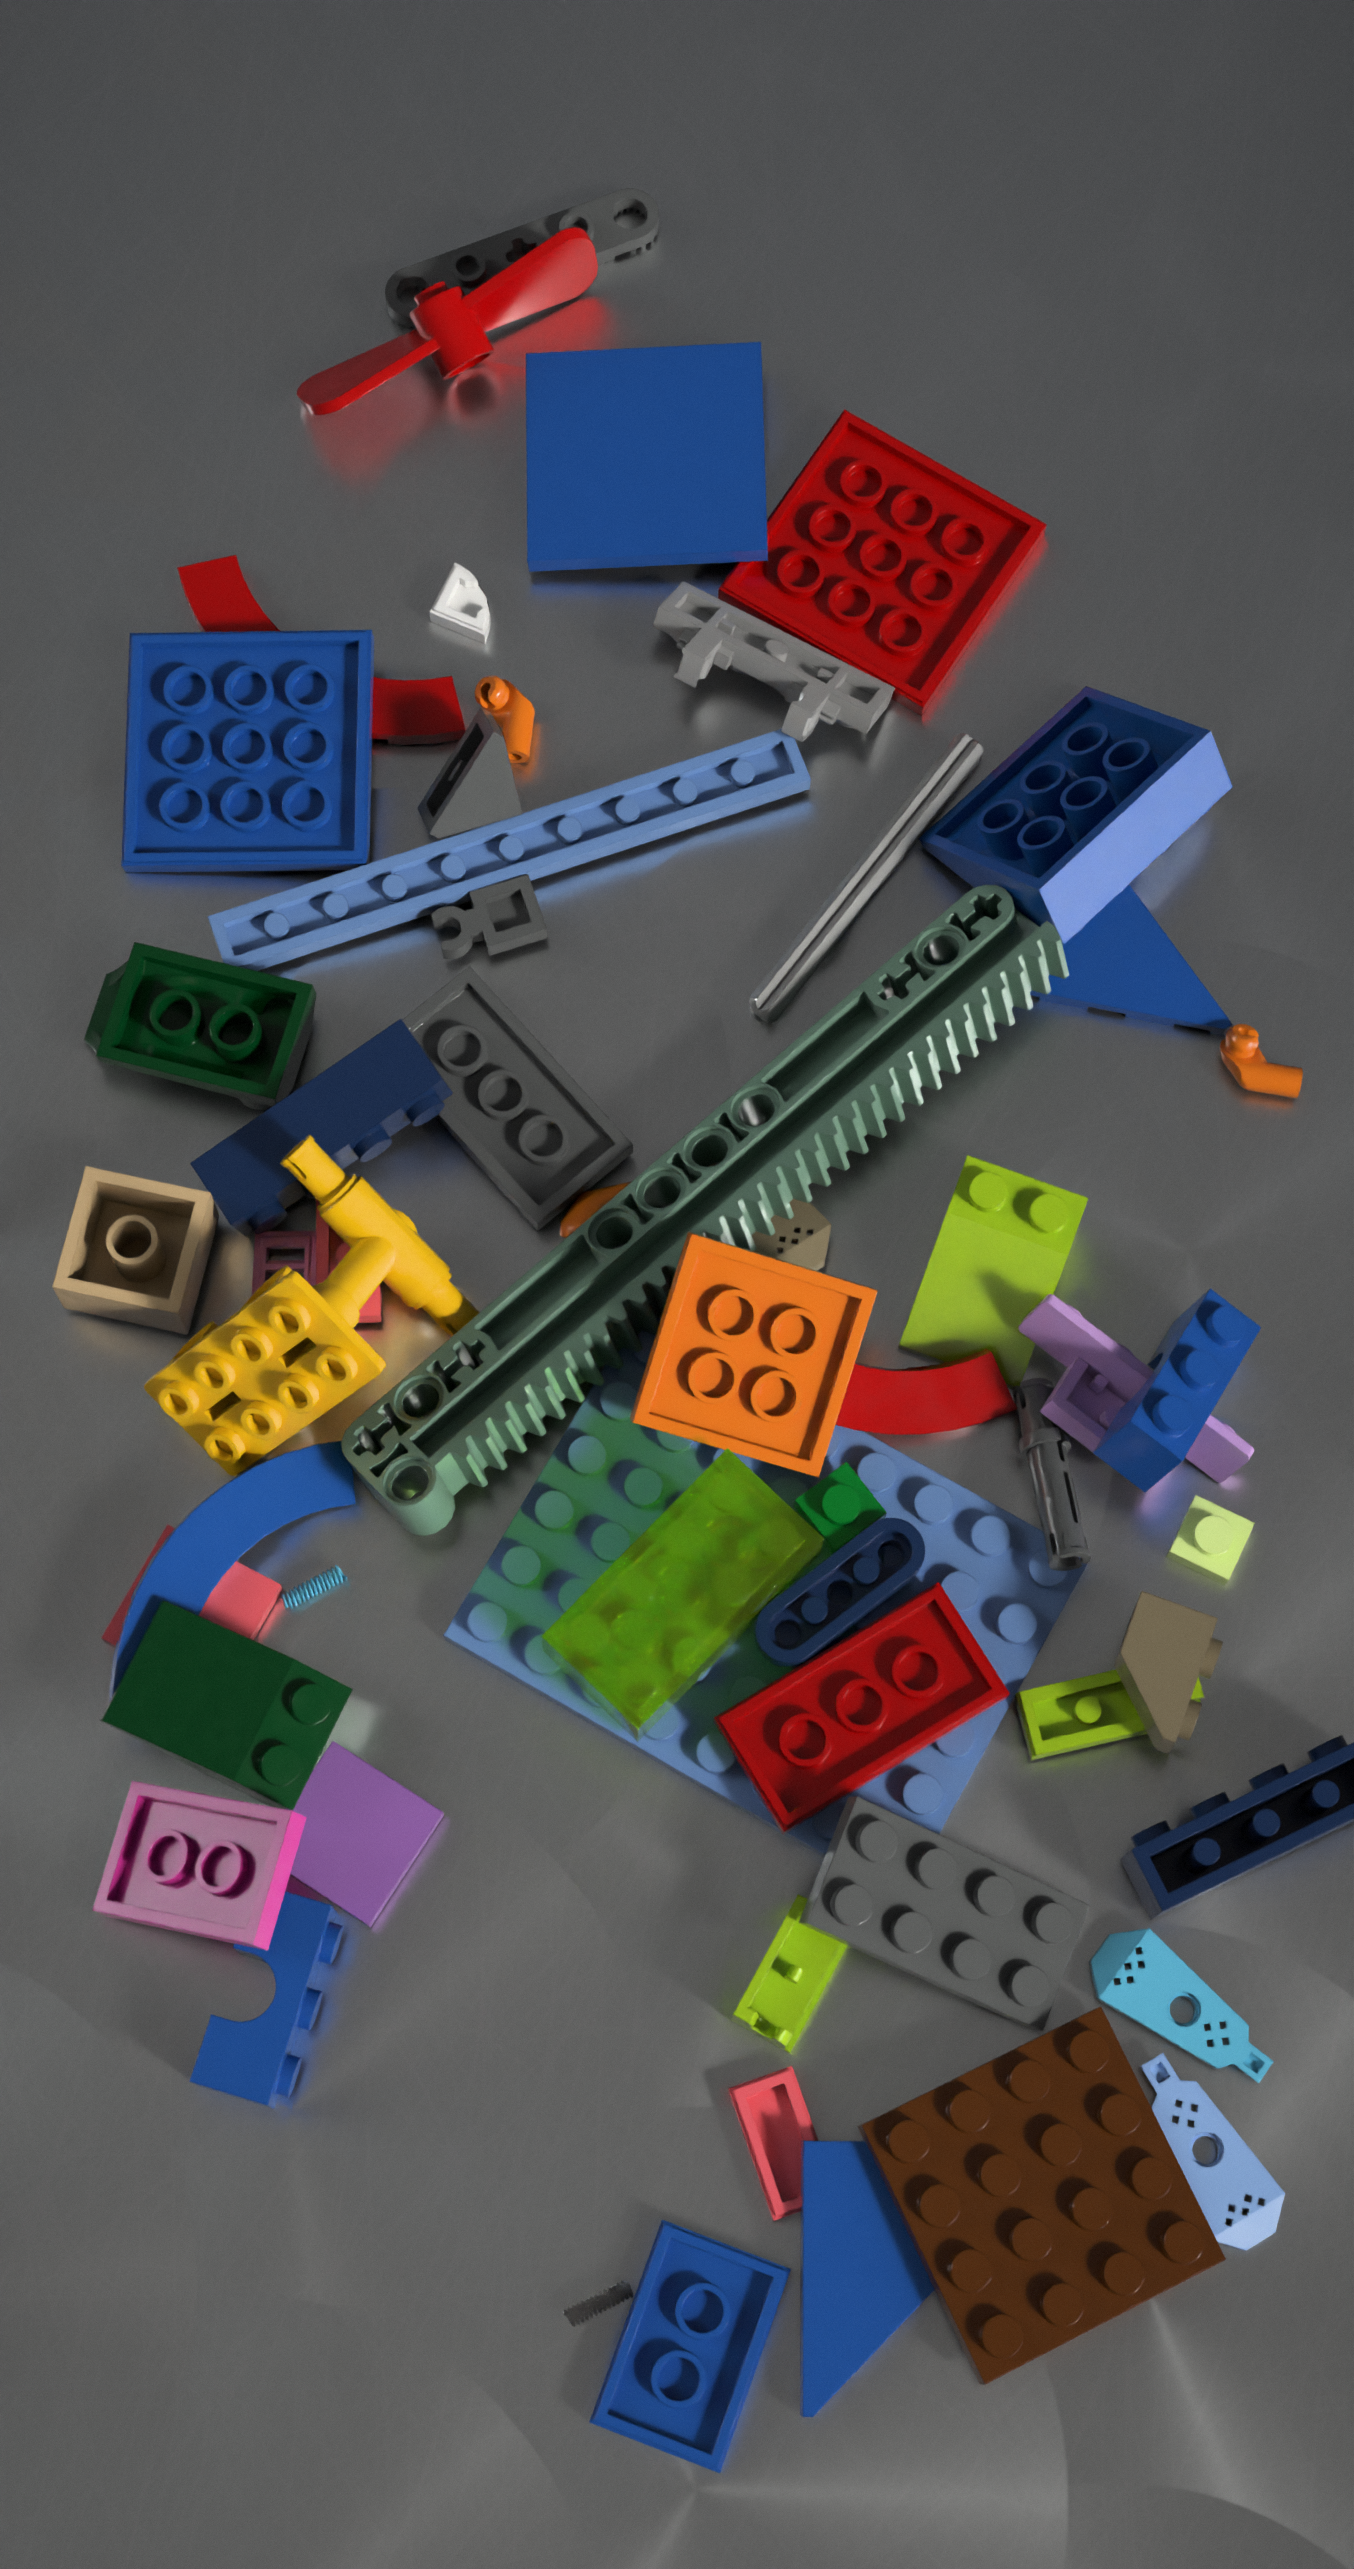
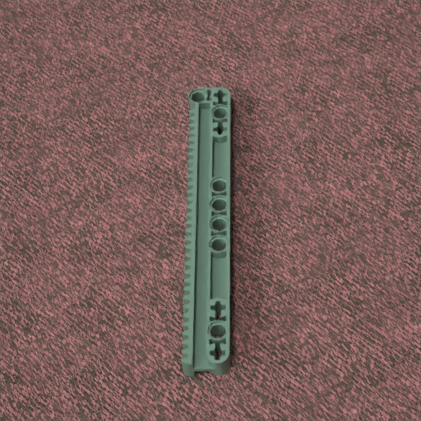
M982 885L964 894L352 1422L343 1435L341 1441L342 1452L366 1489L412 1534L426 1536L435 1534L445 1528L453 1517L455 1511L453 1496L468 1483L484 1488L488 1484L484 1469L488 1465L502 1471L508 1467L503 1454L506 1449L523 1454L527 1447L522 1435L527 1431L541 1437L547 1432L542 1418L546 1414L562 1420L566 1414L561 1401L568 1398L581 1403L585 1400L580 1386L584 1381L601 1386L605 1382L600 1371L601 1366L606 1364L620 1369L624 1365L619 1354L623 1347L639 1352L643 1347L638 1334L641 1331L656 1335L659 1326L657 1317L663 1313L688 1231L755 1251L757 1248L751 1236L752 1234L759 1232L772 1236L775 1233L771 1218L774 1215L789 1220L794 1217L789 1203L792 1199L805 1203H810L813 1200L808 1185L815 1183L828 1187L831 1184L827 1172L830 1166L844 1171L850 1168L846 1156L847 1151L851 1150L860 1154H866L869 1150L864 1137L870 1134L884 1138L887 1135L883 1123L885 1118L898 1122L906 1119L901 1105L903 1102L917 1106L924 1103L920 1091L922 1086L939 1090L942 1087L938 1073L940 1070L954 1074L961 1070L957 1059L958 1054L972 1058L978 1056L979 1052L975 1040L980 1038L994 1042L997 1039L993 1025L995 1022L1012 1026L1015 1023L1012 1012L1013 1006L1030 1010L1033 1007L1030 991L1047 995L1051 992L1049 975L1063 979L1067 978L1069 971L1062 941L1055 926L1048 921L1044 922L1040 927L1015 909L1012 896L1006 889L1000 886ZM720 1162V1163H718V1164L715 1165V1166H710V1167H708L709 1165H711V1164H713V1163ZM621 1244H626V1245L622 1246L621 1248L615 1249L616 1247L620 1246ZM435 1409L429 1415L422 1417L423 1414H425L429 1410ZM425 1490L421 1496L410 1500L414 1494Z

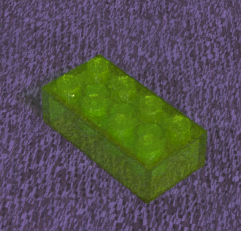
M727 1448L541 1636L543 1651L638 1742L757 1620L761 1610L783 1593L820 1555L824 1538Z

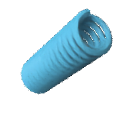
M335 1565V1569L331 1567V1571L327 1569V1573L323 1571L318 1577L314 1576V1579L306 1580V1584L302 1582V1586L298 1584L293 1590L285 1591V1595L281 1593L285 1608L289 1606L290 1609H293V1605L297 1607V1603L301 1605L302 1602L309 1600L310 1597L318 1596V1592L322 1594V1590L326 1592L327 1589L334 1587L335 1584L339 1585V1582L347 1581V1576H344L338 1565Z

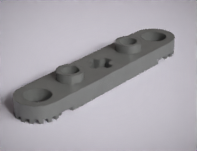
M634 188L621 189L402 268L389 278L385 287L388 315L391 319H394L397 325H404L405 329L415 327L409 313L416 307H409L400 302L399 295H403V290L407 292L409 287H412V290H414L416 286L419 287V290H423V288L426 289L438 282L445 281L449 289L461 286L465 295H467L516 262L514 261L513 253L523 251L524 255H526L559 231L567 228L577 227L587 232L595 248L598 266L615 260V256L629 251L634 252L637 248L642 250L646 248V244L649 243L651 245L658 233L659 209L657 203L648 193ZM631 208L633 212L637 213L639 211V215H644L646 221L634 229L623 228L614 220V218H617L618 212L622 214L623 209H626V212H630Z

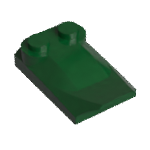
M134 942L128 961L118 969L106 974L83 1041L94 1049L97 1059L101 1062L237 1097L247 1107L255 1110H267L287 1097L293 1089L311 1034L316 992L312 984Z

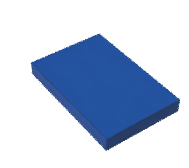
M662 2220L589 2423L720 2473L791 2269Z

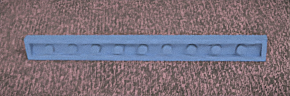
M782 729L522 813V815L491 823L210 915L208 920L223 963L258 971L432 914L442 907L456 906L470 901L469 892L527 874L530 881L809 790L811 778L795 738L781 732Z

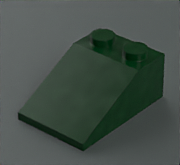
M162 1600L100 1721L268 1806L293 1811L353 1689L287 1655Z

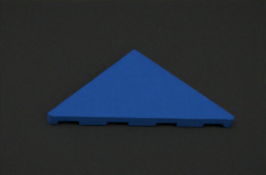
M1129 884L1085 924L1081 931L1076 933L1064 945L1062 944L1069 976L1063 979L1049 975L1051 992L1047 995L1030 991V995L1039 997L1040 1001L1086 1010L1088 1007L1122 1013L1125 1014L1126 1018L1172 1027L1174 1024L1204 1029L1209 1030L1210 1034L1218 1036L1225 1035L1227 1030L1233 1025Z
M801 2140L800 2415L802 2417H814L935 2290L866 2141Z

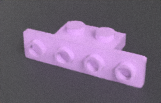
M1048 1294L1022 1320L1018 1327L1022 1334L1067 1367L1039 1412L1090 1451L1094 1452L1120 1408L1134 1397L1154 1371L1137 1359L1128 1348L1116 1343L1087 1321L1077 1309L1065 1304L1055 1295ZM1210 1414L1185 1458L1216 1482L1221 1483L1249 1461L1254 1453V1448L1239 1437L1230 1426L1218 1421Z

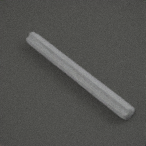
M965 733L955 736L751 994L749 1008L757 1016L769 1023L776 1021L982 760L984 748L978 741Z

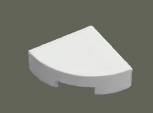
M454 563L429 612L430 621L485 644L490 631V609L486 595L475 576L463 566Z

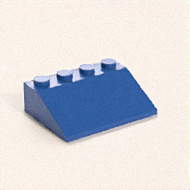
M1086 686L926 831L919 840L923 848L974 888L982 885H997L1006 889L1012 896L1016 910L1039 927L1046 921L1050 922L1055 926L1064 945L1076 933L1081 931L1085 924L1115 896L1121 893L1159 855L1163 854L1190 826L1206 814L1233 785L1210 730Z

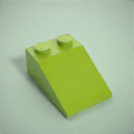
M967 1155L898 1348L940 1364L967 1357L987 1348L992 1352L1007 1387L1013 1390V1387L1020 1386L1035 1343L1022 1334L1018 1327L1022 1320L1048 1294L1054 1295L1088 1198Z

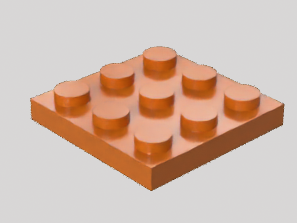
M688 1231L630 1420L635 1424L819 1478L878 1290Z

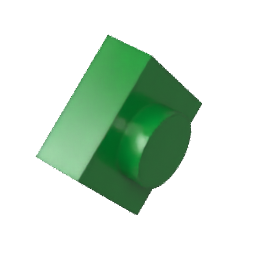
M847 1462L798 1497L794 1502V1507L831 1554H834L874 1522L884 1519L887 1514Z

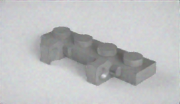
M684 581L658 607L653 627L671 635L678 642L676 647L681 649L683 653L678 670L674 674L675 678L695 688L698 679H705L714 664L724 670L730 668L735 672L748 674L776 688L785 697L784 700L791 703L781 732L801 742L813 732L819 719L830 725L836 722L844 727L855 728L867 734L887 709L895 687Z

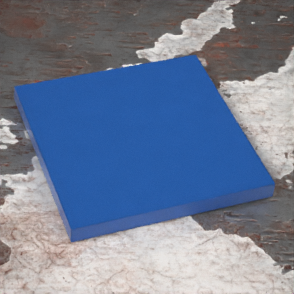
M761 342L526 353L527 563L529 572L768 561Z
M372 630L130 633L121 866L126 873L351 870L369 864L374 636Z

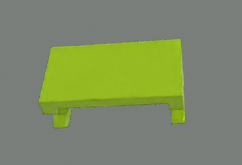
M799 1894L731 2018V2021L789 2054L848 1946L799 1923L808 1900Z

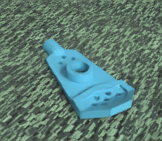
M1150 1928L1109 1934L1090 1959L1089 1966L1097 2000L1117 2012L1123 2013L1215 2069L1234 2064L1259 2083L1274 2061L1249 2043V2025ZM1136 1948H1140L1141 1954L1136 1955ZM1142 1961L1143 1968H1138V1962ZM1129 1963L1130 1969L1125 1970L1124 1964ZM1127 1977H1132V1983H1127ZM1118 1978L1119 1985H1114L1113 1979ZM1176 1997L1187 1998L1193 2005L1194 2014L1187 2023L1175 2021L1170 2014V2004ZM1219 2022H1225L1226 2028L1220 2029ZM1204 2024H1209V2031H1205ZM1222 2038L1228 2039V2045H1223ZM1206 2040H1212L1213 2047H1207Z

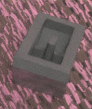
M480 707L418 806V811L428 833L439 839L522 815L504 736L492 713Z

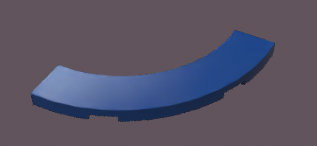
M341 1441L316 1444L288 1452L247 1470L219 1487L177 1525L150 1560L132 1594L131 1603L123 1621L119 1641H117L114 1651L109 1701L160 1601L164 1600L199 1616L209 1595L223 1575L245 1552L262 1538L283 1525L303 1516L325 1509L356 1504L353 1470L342 1452Z

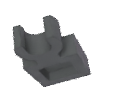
M528 874L469 892L470 903L473 909L464 911L458 907L446 906L437 909L431 914L434 930L443 929L447 926H453L460 930L458 937L441 943L444 959L460 958L469 952L473 943L482 940L484 941L488 956L548 938L547 927Z

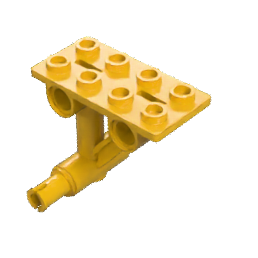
M311 1134L300 1141L283 1158L280 1164L287 1168L320 1202L317 1207L320 1211L319 1216L351 1249L323 1283L311 1286L298 1272L293 1271L288 1265L282 1267L255 1291L238 1312L218 1326L214 1321H211L199 1330L177 1352L172 1360L154 1374L144 1385L145 1391L161 1406L164 1412L171 1416L207 1452L210 1458L217 1462L231 1476H236L382 1372L386 1366L385 1361L353 1329L359 1322V1310L382 1281L407 1307H413L415 1310L422 1307L450 1337L480 1313L449 1281L452 1277V1273L449 1271L450 1267L418 1235L411 1219L403 1212L393 1209L361 1175L357 1176L355 1173H352L348 1176L314 1141L315 1139Z

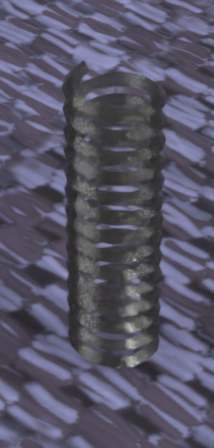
M621 2280V2284L617 2282L616 2286L612 2285V2289L608 2287L607 2290H603V2293L599 2291V2296L595 2294L594 2297L590 2296V2300L586 2298L585 2302L581 2300V2304L572 2305V2309L570 2307L567 2310L564 2309L563 2314L567 2316L573 2327L576 2324L580 2325V2321L584 2323L585 2319L589 2320V2316L593 2318L594 2315H598V2312L602 2314V2309L606 2311L607 2308L611 2309V2305L615 2307L616 2304H620V2301L624 2303L625 2299L633 2298L630 2283H625Z

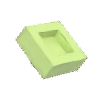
M1195 1495L1166 1557L1225 1585L1231 1577L1255 1523Z

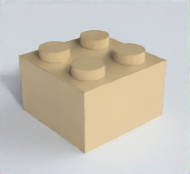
M85 1166L52 1285L62 1306L65 1309L188 1335L219 1219V1213L211 1192Z

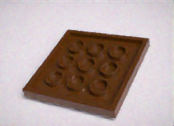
M1101 2006L857 2126L864 2141L867 2143L979 2384L986 2385L1226 2260Z

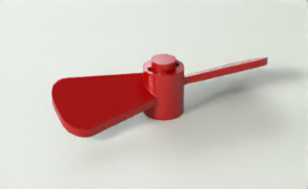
M571 227L561 230L467 295H465L461 286L449 289L445 281L426 288L414 297L417 307L409 313L416 327L415 330L311 376L297 389L299 400L303 407L312 415H325L336 412L428 355H431L444 380L469 370L495 352L485 332L576 298L590 287L598 271L595 248L587 232L581 228Z

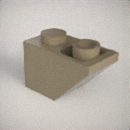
M1141 1591L1132 1611L1114 1667L1155 1749L1169 1754L1178 1737L1187 1741L1191 1738L1202 1703L1192 1700L1191 1696L1199 1675L1208 1679L1211 1678L1223 1641L1212 1638L1218 1618Z

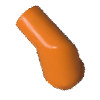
M496 675L483 677L476 685L474 691L477 703L485 710L491 712L497 725L502 728L510 763L527 762L530 756L535 716L532 703L508 680L500 679Z

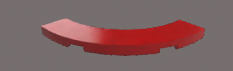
M236 555L177 567L188 606L201 632L280 631L266 616L252 596L243 578ZM452 676L425 680H396L373 677V739L388 740V744L414 745L443 743L462 738L466 729Z
M986 1348L967 1357L946 1363L922 1367H907V1369L874 1367L855 1361L835 1425L857 1431L888 1435H921L957 1430L983 1423L1016 1410L1017 1407L992 1352Z

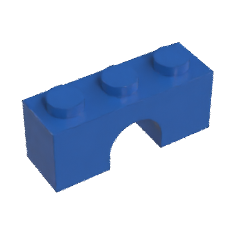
M1210 1288L1172 1323L1147 1364L1154 1372L1134 1397L1120 1408L1093 1453L1143 1492H1147L1184 1460L1261 1327Z
M285 1891L268 1951L234 1944L233 1948L239 1954L263 1961L271 1967L276 1982L275 1995L268 2009L257 2018L249 2021H232L211 2014L189 2082L275 2109L279 2095L287 2098L290 2097L301 2065V2058L292 2055L300 2028L311 2031L322 1999L323 1992L313 1989L321 1962L332 1965L343 1933V1926L334 1923L337 1911L332 1905Z

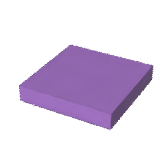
M332 1741L313 1769L293 1810L307 1818L290 1876L371 1928L444 1817V1813Z

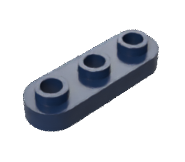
M899 1518L878 1520L768 1603L759 1613L754 1631L755 1643L761 1655L767 1661L777 1666L795 1667L801 1665L908 1584L920 1571L925 1557V1544L919 1531L909 1522ZM887 1545L894 1546L900 1550L902 1561L894 1566L886 1565L880 1560L878 1551ZM833 1585H843L850 1591L851 1600L845 1605H835L828 1599L827 1590ZM783 1624L793 1625L799 1631L800 1639L793 1645L781 1644L775 1637V1630Z

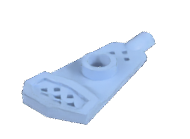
M1164 2053L1140 2066L1157 2093L1151 2108L1217 2242L1246 2251L1275 2233L1285 2192L1197 2081L1180 2080ZM1176 2100L1182 2102L1181 2108L1175 2106ZM1191 2105L1197 2106L1196 2112L1191 2111ZM1172 2116L1179 2117L1177 2123L1171 2122ZM1188 2120L1194 2121L1193 2128L1187 2126ZM1200 2137L1210 2138L1217 2146V2157L1210 2164L1199 2162L1193 2155V2144ZM1245 2195L1250 2196L1249 2202L1244 2201ZM1258 2199L1264 2200L1263 2205H1258ZM1229 2205L1234 2206L1233 2212L1228 2211ZM1242 2209L1248 2210L1246 2216L1241 2215ZM1226 2219L1231 2220L1230 2226L1225 2225Z

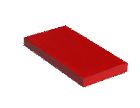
M937 1582L715 1716L713 1722L784 1835L1008 1698L1010 1693L944 1589Z

